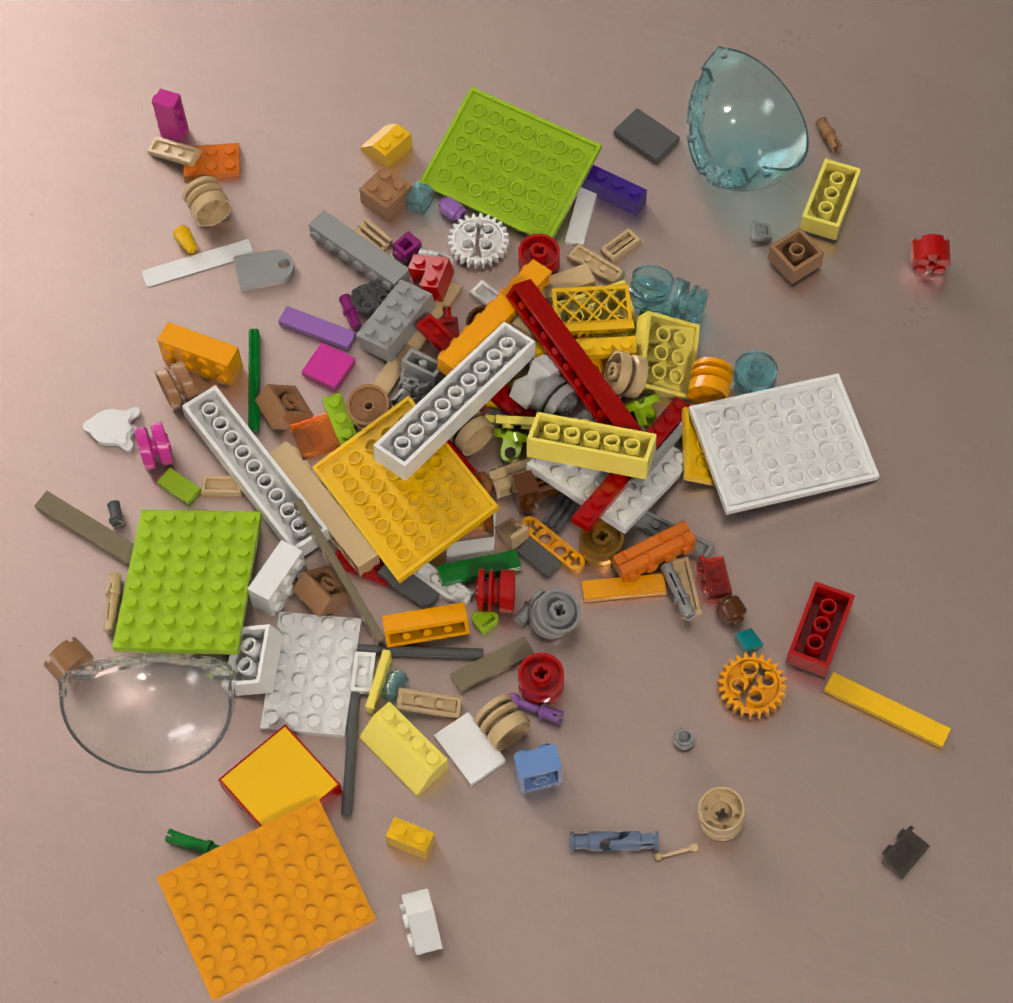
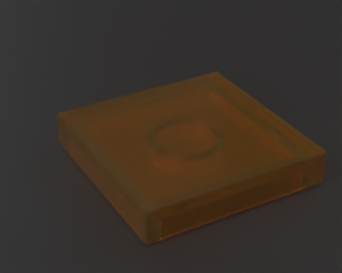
M328 413L290 425L302 460L334 451L340 446Z

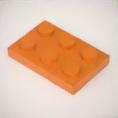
M239 143L192 146L199 148L202 153L193 167L184 165L185 181L195 180L202 176H212L216 179L240 177Z

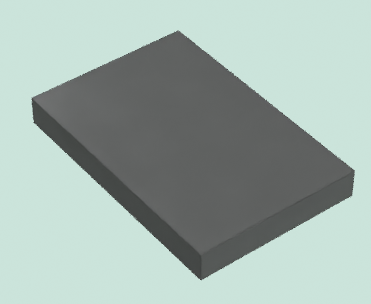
M638 108L616 127L613 132L615 136L655 163L680 141V136Z

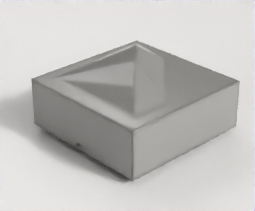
M759 221L751 222L752 240L769 243L772 240L770 224Z

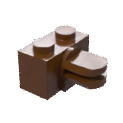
M532 470L512 475L511 495L519 515L535 512L539 509L540 500L556 495L559 490L544 480L536 481Z

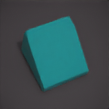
M752 628L738 632L734 637L741 650L747 654L764 645Z

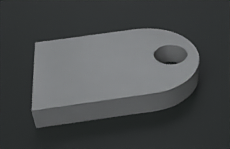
M270 250L234 257L241 293L282 285L288 282L294 274L293 259L282 250ZM283 263L289 264L287 268H280V265Z

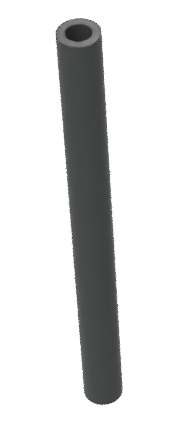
M357 645L358 652H374L376 655H381L383 649L389 650L392 656L480 659L483 657L484 652L483 648L395 646L387 648V645Z
M351 692L349 702L341 816L344 817L352 816L360 707L359 692Z

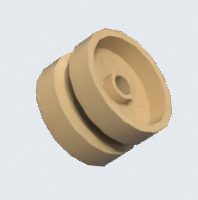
M616 350L611 354L606 363L603 377L616 395L621 394L622 396L634 399L641 394L646 384L648 362L643 356L630 355V353Z

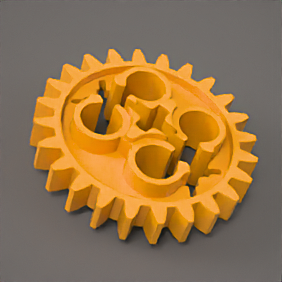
M744 652L742 659L737 654L735 661L729 659L728 665H723L722 670L724 672L719 673L720 679L717 683L720 686L718 694H723L721 701H727L726 708L733 707V714L740 711L741 718L746 713L750 720L753 714H756V717L760 719L761 713L768 717L769 710L775 713L776 706H781V699H785L786 694L784 692L787 690V686L784 685L786 677H781L784 671L777 670L778 663L771 664V657L765 661L764 654L756 658L755 652H753L752 657H749ZM760 665L762 670L765 671L764 681H769L772 685H764L762 683V675H760L756 686L753 685L748 692L744 707L739 700L740 691L733 689V686L738 685L742 687V695L744 696L748 686L754 683ZM750 669V670H752L754 673H753V674H746V673L744 672V670ZM758 697L760 701L754 702L750 698Z

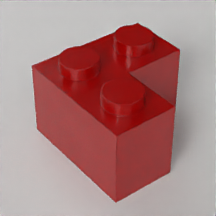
M414 254L408 267L413 283L420 284L421 289L432 293L434 301L443 302L455 273L450 258Z

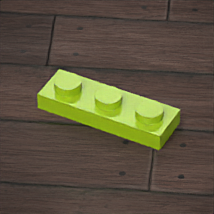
M341 392L322 398V402L339 446H341L356 435L357 432L346 410Z

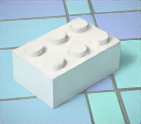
M283 540L280 541L247 588L253 607L271 617H274L277 612L283 609L284 601L294 593L292 590L302 572L307 570L302 550Z
M270 624L243 627L239 655H229L224 687L237 696L273 693L283 634Z

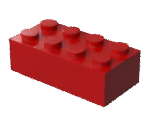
M815 581L788 651L786 663L826 677L855 595Z

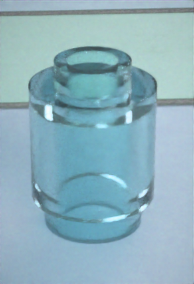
M396 669L389 672L382 689V697L390 702H397L398 688H406L409 682V678L404 671Z

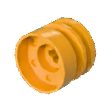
M704 357L694 361L687 393L689 399L696 404H702L729 398L730 385L734 374L733 367L728 362L715 357Z

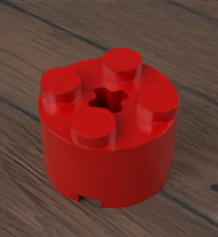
M939 234L922 235L920 240L913 239L911 241V264L916 274H923L926 271H933L935 274L945 273V269L951 264L949 239L945 240L944 236Z

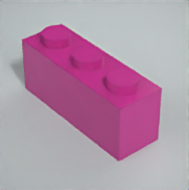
M160 88L152 98V105L161 137L181 143L189 129L181 95Z

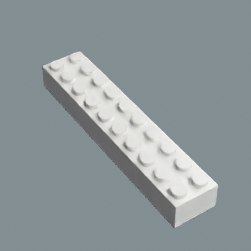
M503 322L373 445L374 460L406 481L535 357V341L508 323Z
M216 385L182 405L185 418L256 510L261 512L262 518L280 541L283 540L302 550L304 556L317 548L316 543L294 509V501L299 498L303 500L326 540H330L327 526Z

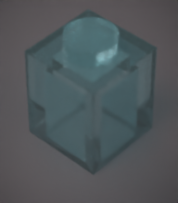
M417 181L406 197L407 209L424 216L434 201V189L428 184H422Z

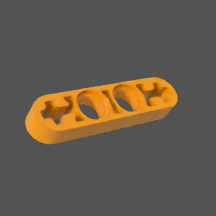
M528 516L523 518L521 523L528 524L529 526L534 525V530L529 528V538L534 539L560 560L561 566L572 574H578L584 570L585 560L579 552L535 517ZM542 535H548L551 540L543 543L539 538ZM557 547H563L566 552L563 555H557L554 550ZM572 561H573V562L579 561V566H578V565L572 566Z

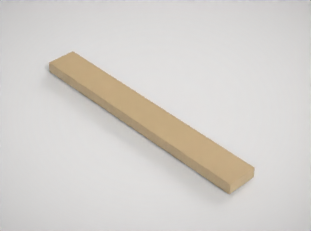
M451 281L443 302L434 301L436 308L431 314L437 320L444 317L443 307H446L448 312L447 306H452L461 293L462 286ZM417 330L393 362L388 361L373 384L380 386L389 397L401 380V360L411 348L420 352L428 340Z

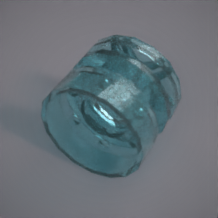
M677 277L665 295L661 314L676 318L680 313V320L696 324L705 310L709 291L705 288L700 290L698 285H695L690 291L691 283Z

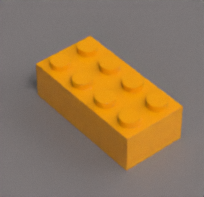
M167 322L157 339L164 362L171 365L181 360L188 372L193 371L204 378L215 379L223 385L233 386L243 369L237 346L171 322Z

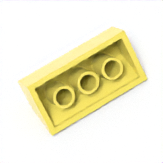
M390 702L373 715L359 737L417 797L449 769L448 759Z

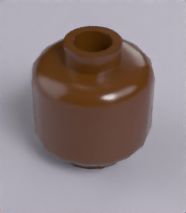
M728 594L716 602L718 604L716 612L724 624L732 623L735 626L745 620L743 615L747 612V609L737 595L732 596Z

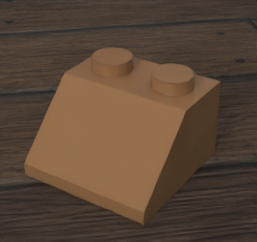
M267 384L255 399L269 426L274 430H288L313 417V413L296 386Z
M329 566L303 571L292 589L298 598L305 602L318 617L332 614L349 600Z

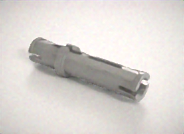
M671 562L663 564L660 569L675 598V605L679 607L685 621L693 619L696 613L690 603L691 598L685 592Z

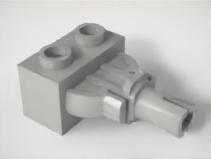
M411 348L401 360V380L397 384L399 392L391 400L392 405L395 406L407 396L417 398L420 393H424L440 383L445 378V374L437 369L438 360Z

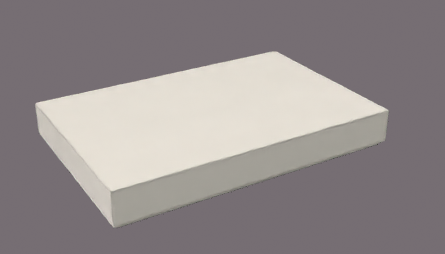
M469 712L434 735L435 740L471 787L506 763V759L500 751H496L487 740V735L483 734L480 731V727L476 726L474 718Z

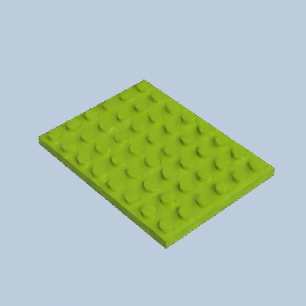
M471 86L419 184L444 197L450 196L462 205L485 216L490 214L491 219L496 217L498 222L502 221V224L528 236L544 234L554 239L603 147L595 141Z
M141 509L112 645L113 651L239 655L249 597L247 588L251 584L262 521L261 512Z

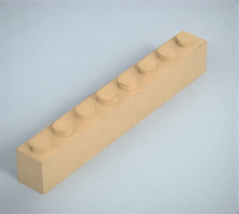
M286 441L270 451L269 454L327 526L330 540L356 570L359 577L364 572L367 573L372 570L373 566L379 565V555L351 518L346 515L341 505L334 500V496L329 489H325L317 473L313 474L308 461L300 458L298 449Z

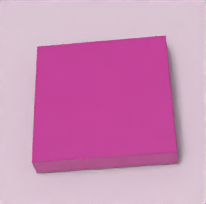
M321 342L301 373L303 376L336 391L355 363V358Z

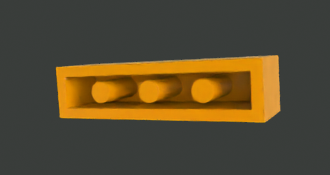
M465 602L382 616L387 648L470 634Z

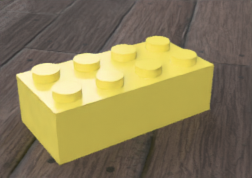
M825 158L802 215L800 228L803 231L832 240L837 239L858 185L861 169Z

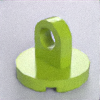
M656 392L651 393L638 400L625 403L624 406L629 412L634 411L641 428L648 429L657 419L652 403L659 401L660 396Z
M495 427L493 435L501 438L500 458L508 463L518 459L522 442L527 443L529 433L522 434L518 430ZM508 447L514 449V455L510 458L505 456V450Z

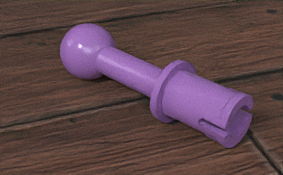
M509 693L513 698V702L517 703L519 708L538 714L539 719L542 720L544 718L557 724L562 722V719L556 717V715L563 717L564 711L547 706V703L539 706L522 700L517 693Z

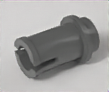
M112 500L107 503L110 515L109 523L113 527H120L124 524L125 517L122 515L120 502Z

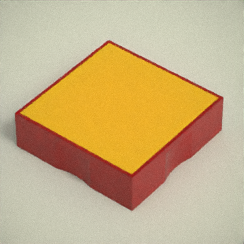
M286 724L218 779L221 788L242 811L251 817L257 828L317 799L320 800L323 809H325L343 793L341 784Z

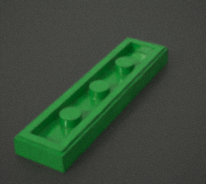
M515 549L438 565L437 573L443 587L476 580L479 575V569H485L486 578L489 577L490 569L494 570L495 575H500L501 569L519 571L522 565Z

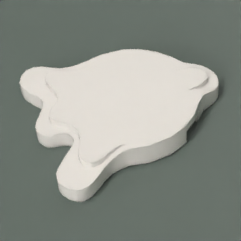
M132 407L125 411L116 409L102 410L91 419L85 421L83 428L98 444L102 446H118L125 452H131L134 449L131 439L135 435L134 429L137 428L135 425H131V423L140 417L141 412L138 407Z

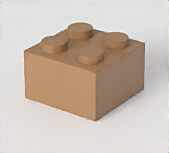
M383 166L359 189L361 203L388 222L413 199L412 184L386 166Z
M799 227L770 245L768 260L791 284H794L822 266L824 252Z

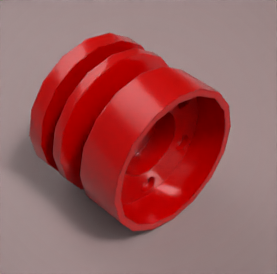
M479 569L475 586V600L478 612H484V603H488V612H492L494 603H498L500 613H514L515 570L501 569L500 577L496 579L493 569H490L489 578H485V569Z

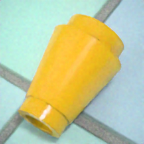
M180 225L173 231V238L188 254L198 249L189 227Z

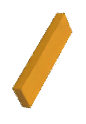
M663 573L641 575L636 581H627L625 583L622 582L620 577L581 581L584 602L666 595Z

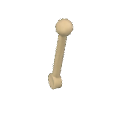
M692 843L690 847L664 853L656 852L654 858L655 860H661L662 857L691 851L696 853L699 847L696 843Z

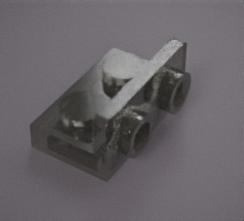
M911 825L907 830L902 828L895 837L897 842L893 846L889 844L882 852L884 857L881 864L901 880L905 878L930 847L928 843L913 832L914 827Z

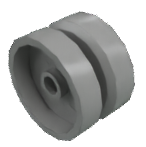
M556 373L541 383L535 391L530 405L536 412L567 417L576 406L579 396L571 385L567 384V381Z
M560 588L550 589L534 601L529 611L530 625L535 633L542 638L550 640L560 639L577 626L581 617V608L576 597L569 591Z

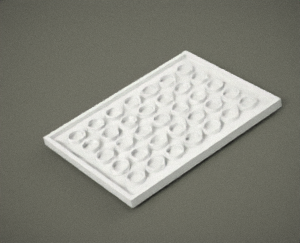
M839 373L689 406L688 412L726 515L878 480L880 477Z

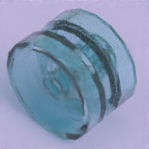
M656 265L637 267L633 271L629 290L633 306L646 312L665 310L670 303L674 284L673 275L667 269Z
M755 350L748 351L737 359L732 381L737 395L775 387L778 367L772 356Z

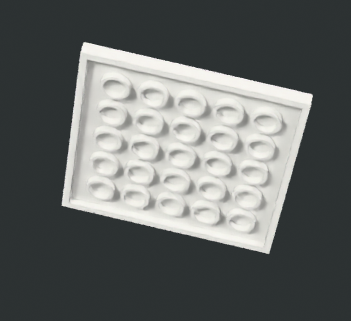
M587 407L575 417L586 420L590 419L591 422L598 423ZM673 446L647 476V479L639 489L633 491L627 486L601 519L626 534L682 476L683 452ZM532 458L526 466L528 471L532 470L534 475L581 506L609 475V472Z

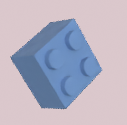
M542 744L537 749H522L517 754H513L514 772L520 793L562 783V764L556 744Z

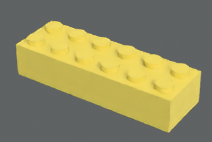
M537 412L527 437V457L646 480L656 452L657 434Z

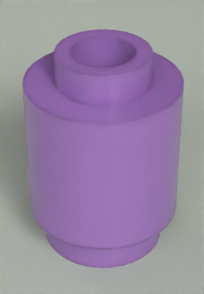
M450 196L443 197L438 204L439 212L453 222H458V219L463 220L467 213L464 205Z

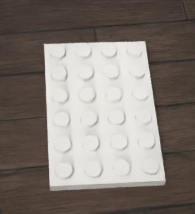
M279 612L276 629L283 634L274 690L273 693L265 694L260 724L261 731L276 732L286 724L294 734L334 738L346 737L354 654L360 641L361 619L336 616L318 617L312 614Z

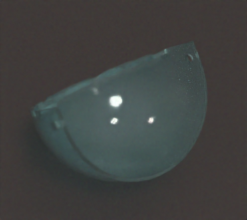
M718 46L701 67L702 74L698 81L695 80L690 94L686 124H689L687 142L690 155L699 174L703 175L708 183L717 188L736 192L761 190L784 180L804 162L809 148L807 126L793 95L772 70L745 52Z

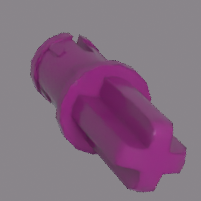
M343 294L339 297V302L344 310L343 315L347 317L351 329L358 330L362 326L357 314L358 310L353 306L350 294Z

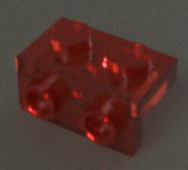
M704 554L700 555L699 562L696 563L698 575L702 576L703 581H700L702 593H706L707 600L723 598L728 594L732 595L724 556L705 559Z

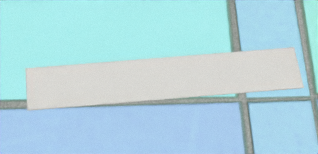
M249 239L143 270L142 274L146 286L150 287L235 261L234 257L254 254Z

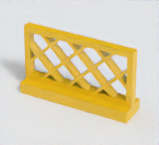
M629 284L551 289L552 307L557 315L563 310L571 317L568 322L563 323L573 336H577L579 333L581 336H585L586 333L588 335L631 333L635 328L631 313ZM616 290H624L625 298L622 302L612 295ZM597 291H602L608 296L602 303L593 297ZM578 292H583L588 297L583 304L574 298ZM564 293L569 299L562 305L557 301L556 294ZM609 298L618 305L613 312L604 306ZM590 299L599 306L594 313L585 307ZM571 300L580 307L575 314L565 307ZM619 307L626 311L627 319H619L614 314ZM600 308L609 314L606 320H600L595 315ZM581 309L590 315L587 321H581L576 317Z

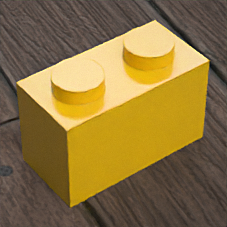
M397 817L393 818L385 836L387 845L424 860H428L436 842L434 832Z

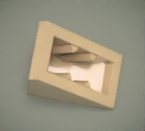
M509 518L495 527L496 532L510 550H517L529 539L528 526L513 518Z

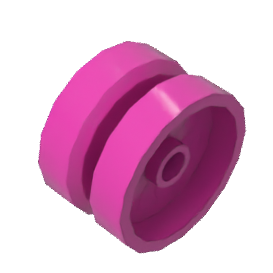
M162 421L151 425L153 437L149 436L145 426L134 429L146 471L156 469V455H158L163 466L174 464L168 434L165 433Z

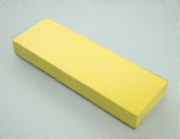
M383 649L365 706L368 715L373 716L376 714L392 662V655L389 650Z

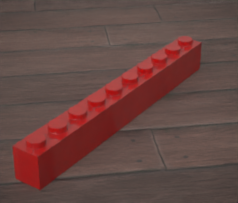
M532 279L514 284L506 298L596 421L600 424L643 431Z

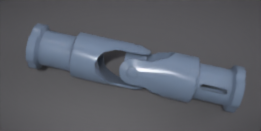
M589 831L588 834H574V832H570V851L575 849H588L589 851H640V849H654L658 851L659 834L658 831H654V833H640V831ZM609 838L610 843L607 845L601 841Z

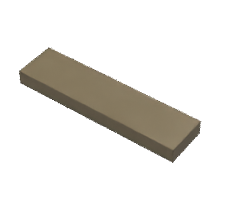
M523 637L450 673V676L459 692L462 693L520 664L527 656L534 654L526 638Z

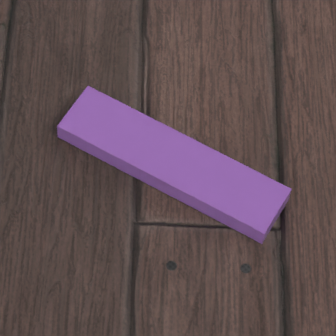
M286 306L278 320L279 325L347 351L356 337L355 331Z

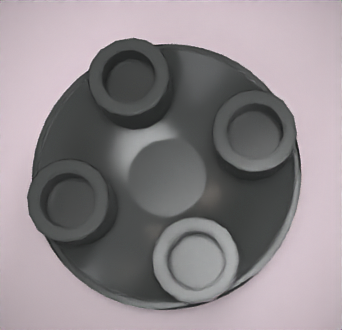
M370 281L368 284L360 285L352 290L351 302L357 310L373 314L388 296V293L377 282Z

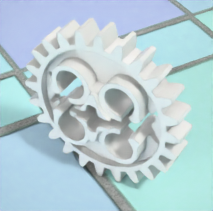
M472 213V218L465 215V221L458 219V224H453V229L449 230L448 249H450V254L454 255V260L460 259L461 265L467 262V268L471 264H474L475 269H477L478 265H481L484 269L485 264L491 267L492 261L499 263L498 257L504 258V253L508 251L509 233H507L506 227H502V221L497 223L496 217L491 220L490 214L485 218L482 213L479 214V217ZM476 225H483V228H481L480 231L481 238L479 240L480 257H478L477 255L474 256V253H476V244L478 238Z

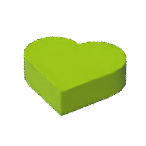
M477 610L471 616L472 624L483 636L493 630L499 623L498 615L493 611L485 613L478 612Z

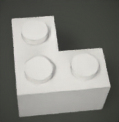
M546 354L538 358L535 357L529 364L530 369L528 373L520 379H515L511 385L512 389L509 396L526 410L531 408L532 397L541 383L552 374L558 373L560 375L561 373L552 359Z
M428 888L402 895L403 904L399 905L405 928L410 927L411 934H407L410 948H415L416 955L442 949Z

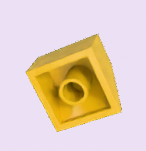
M399 124L385 125L364 143L360 150L380 165L389 168L412 148L411 133Z

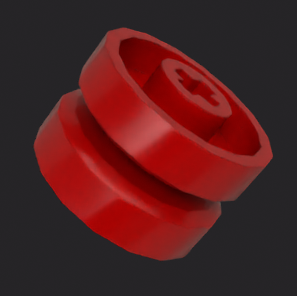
M533 234L526 237L518 248L519 272L525 264L528 265L534 259L551 270V275L558 273L560 269V249L556 240L544 234Z
M534 653L527 656L521 662L518 669V690L521 697L525 701L539 706L543 703H547V706L554 704L561 697L564 691V668L555 656L548 653Z

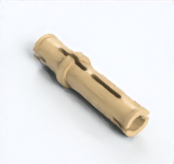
M118 572L109 573V584L105 593L107 603L103 632L106 634H115L119 601L122 597V574Z

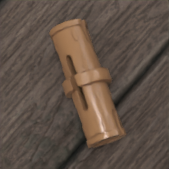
M820 117L816 120V125L822 133L821 137L823 140H826L832 152H835V149L839 151L842 148V144L836 136L835 129L830 126L826 117H823V120Z

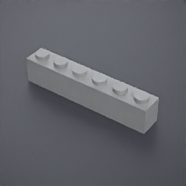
M325 210L309 223L310 236L313 240L321 242L329 251L337 253L343 261H348L356 270L367 274L369 279L380 283L386 291H392L401 279L406 282L411 280L406 266Z

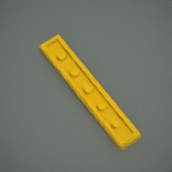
M833 672L824 689L825 693L942 749L951 728Z

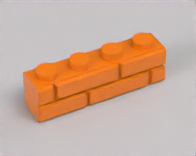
M683 520L613 555L611 563L623 583L627 581L633 582L645 572L651 573L659 565L673 562L676 556L682 553L684 555L691 553L696 545V538Z

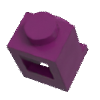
M408 231L392 244V255L397 261H403L407 264L414 254L419 253L420 248H422V242Z

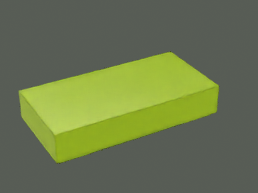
M169 468L157 481L160 487L187 505H190L201 492L199 486L172 468Z

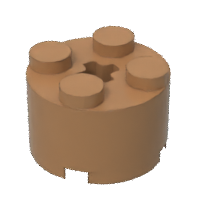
M72 637L73 641L71 642L65 640L49 654L51 658L49 663L46 660L44 662V667L61 685H67L68 687L73 686L78 681L77 677L81 673H88L94 667L92 663L93 655L76 637Z

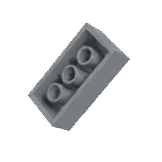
M401 279L356 334L361 349L392 363L417 332L415 328L416 323L432 313L436 308L432 293Z

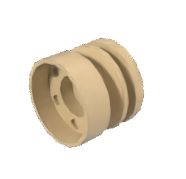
M199 177L190 182L183 191V199L191 210L194 220L200 226H213L223 221L230 214L232 209L231 203L215 177Z
M478 411L449 440L455 442V446L465 456H470L481 450L493 436L495 426L485 416H481V412Z
M502 694L488 702L474 718V723L477 727H480V731L483 734H488L487 740L496 751L505 750L518 742L531 727V721L524 712L517 711L518 705L513 702V698L509 694Z
M715 787L703 794L698 809V822L703 833L714 841L724 842L735 838L744 826L745 806L742 798L736 791L728 787ZM721 814H724L725 817L722 819V821L718 820V817H720Z

